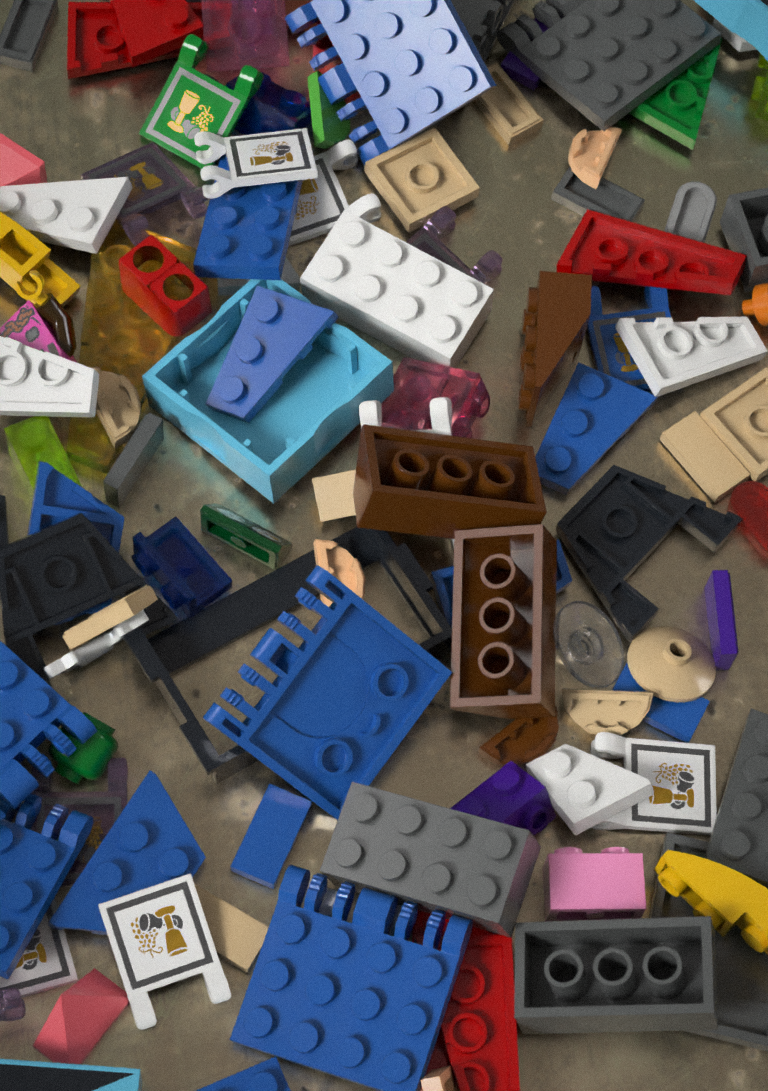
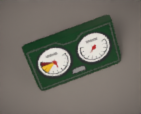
M218 503L205 504L200 510L201 529L203 532L273 570L280 568L292 549L291 542Z

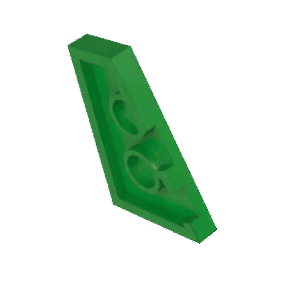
M722 38L719 45L630 111L629 114L693 150Z

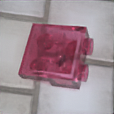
M201 0L204 41L208 44V51L206 53L207 72L242 70L245 65H250L255 69L290 67L288 24L285 20L287 16L286 0Z
M403 357L393 376L394 392L381 403V426L405 430L432 429L430 401L437 397H448L452 402V436L472 438L471 427L476 417L483 418L486 416L490 407V395L480 373Z

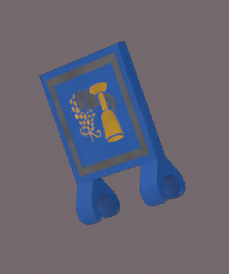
M592 286L591 314L587 325V332L596 370L643 391L650 392L651 389L615 326L619 318H635V322H654L656 318L671 317L667 288L645 287L644 297L649 307L648 309L603 315L600 290L597 286Z

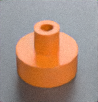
M768 282L755 285L752 299L743 300L742 302L744 315L747 317L755 315L762 326H768Z

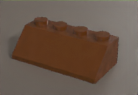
M367 424L362 426L353 489L358 528L454 539V532L456 530L537 525L542 523L547 511L533 446Z
M543 524L456 530L454 532L452 674L450 687V708L452 710L506 719L555 717L557 541Z

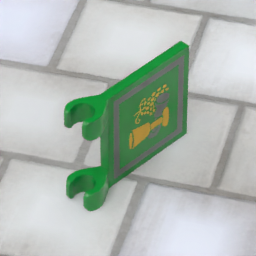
M190 34L184 40L178 61L139 134L202 169L205 166H215L217 160L208 164H201L197 161L196 152L208 150L211 146H196L195 135L199 132L207 131L221 137H230L248 102L263 83L264 75L254 67L245 65L239 73L234 91L195 70V67L206 55L208 44L201 38Z

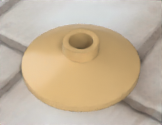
M655 626L645 629L635 636L627 652L628 668L635 681L645 691L654 692L653 696L662 700L677 703L694 701L704 696L714 683L716 666L710 650L701 640L682 629L670 626Z

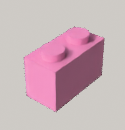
M563 847L556 849L554 853H548L542 867L545 922L638 919L643 916L646 910L643 853H629V849L624 847L605 848L601 850V853H582L580 848Z

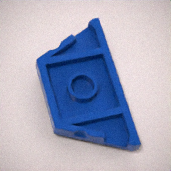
M39 461L27 536L81 512L119 553L125 517L47 462ZM112 598L53 625L56 626L71 621L76 617L98 612L111 605Z
M149 770L47 926L55 930L66 928L92 931V934L107 935L98 904L190 873L192 878L194 877L206 856L154 772Z

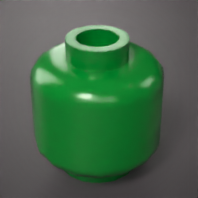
M83 712V714L97 729V732L84 744H81L61 726L59 730L72 741L77 748L76 751L67 757L65 754H61L52 743L49 746L51 758L58 762L54 771L78 785L83 777L89 780L100 779L118 750V742L112 736L115 729L86 712Z

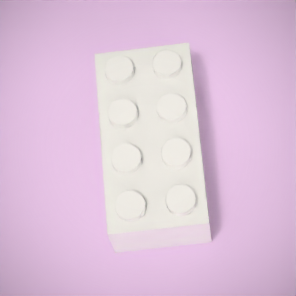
M346 210L343 211L300 277L302 295L309 299L312 304L335 311L342 321L448 378L451 377L492 311L493 288Z

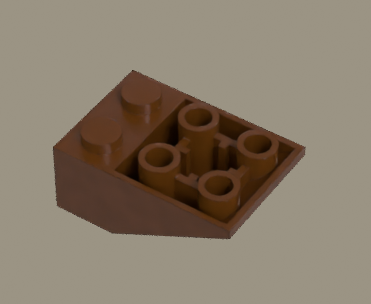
M540 271L536 287L528 288L526 309L523 310L521 333L525 335V346H522L520 372H524L523 384H520L518 410L526 411L525 427L532 428L580 354L591 314L592 275Z

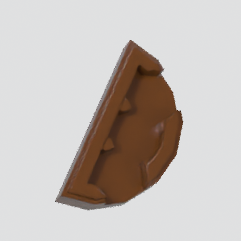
M556 705L555 717L515 719L479 748L478 753L494 765L503 767L508 762L513 761L520 768H526L527 763L548 753L554 746L559 729Z

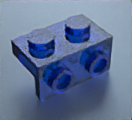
M261 72L264 75V81L248 102L234 129L244 135L302 129L312 122L310 102L301 93L283 88L271 81L267 74ZM238 76L228 81L225 86L234 91Z
M176 516L147 537L141 532L132 537L134 554L131 557L138 570L145 577L152 575L162 586L160 587V592L169 606L174 610L181 608L189 619L232 588V579Z

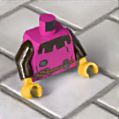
M30 271L29 274L37 282L38 289L30 292L23 287L19 280L16 282L18 295L28 301L0 327V336L14 339L23 345L78 363L73 356L77 345L72 318L52 293L46 294L44 292V279L39 272ZM34 299L36 301V304L32 303L30 300Z

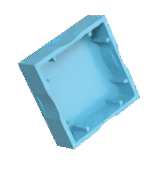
M251 279L221 306L219 311L206 325L185 337L142 376L149 406L274 504L360 424V403L370 400H377L382 403L394 392L393 363L347 327L334 323L330 329L326 327L311 344L313 349L303 360L299 358L282 378L284 383L249 423L211 410L205 403L256 287L260 286L311 303L309 299L282 279Z

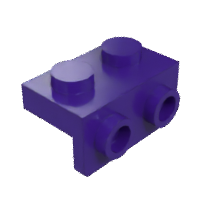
M513 761L508 762L450 808L529 830L533 836L545 829L556 817L546 787Z

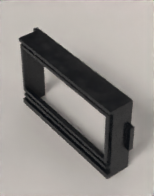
M357 526L330 540L346 549L354 559L357 558L363 571L378 563L380 564L429 638L418 645L437 660L451 653L452 628L428 594L429 591L433 590L434 585L405 543L397 547L387 531L358 528ZM314 550L148 639L140 627L124 635L125 642L151 684L155 682L181 724L179 730L207 775L211 774L216 784L259 760L239 745L219 755L171 676L272 622L283 611L288 613L301 606L295 597L301 587L312 593L315 597L319 596L320 593L305 581L316 567Z

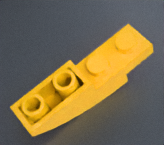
M0 212V277L14 290H16V282L19 280L27 291L32 292L38 289V284L29 273L30 271L39 272L44 279V292L46 294L52 293L61 306L64 307L78 294L80 285L48 258L51 252L50 248L17 222ZM34 299L30 300L32 303L36 304V301Z
M667 850L661 856L654 871L659 875L658 880L667 892L675 897L681 896L694 909L693 914L695 917L711 916L714 930L722 937L737 925L742 930L741 935L751 948L760 953L764 951L768 955V889L736 870L693 854Z

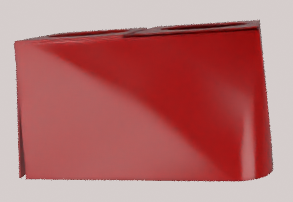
M152 234L118 260L123 292L169 335L174 337L183 336L213 312L209 287ZM149 260H156L163 264L160 269L150 273L137 269ZM175 275L193 293L187 299L180 301L172 300L163 291L164 281L169 276Z

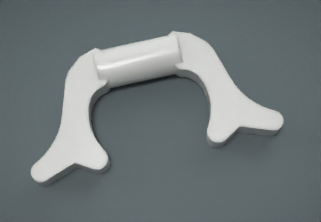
M144 610L114 626V629L109 633L101 634L43 669L49 679H52L77 667L82 668L112 650L115 644L124 639L125 634L137 629L149 621V618Z

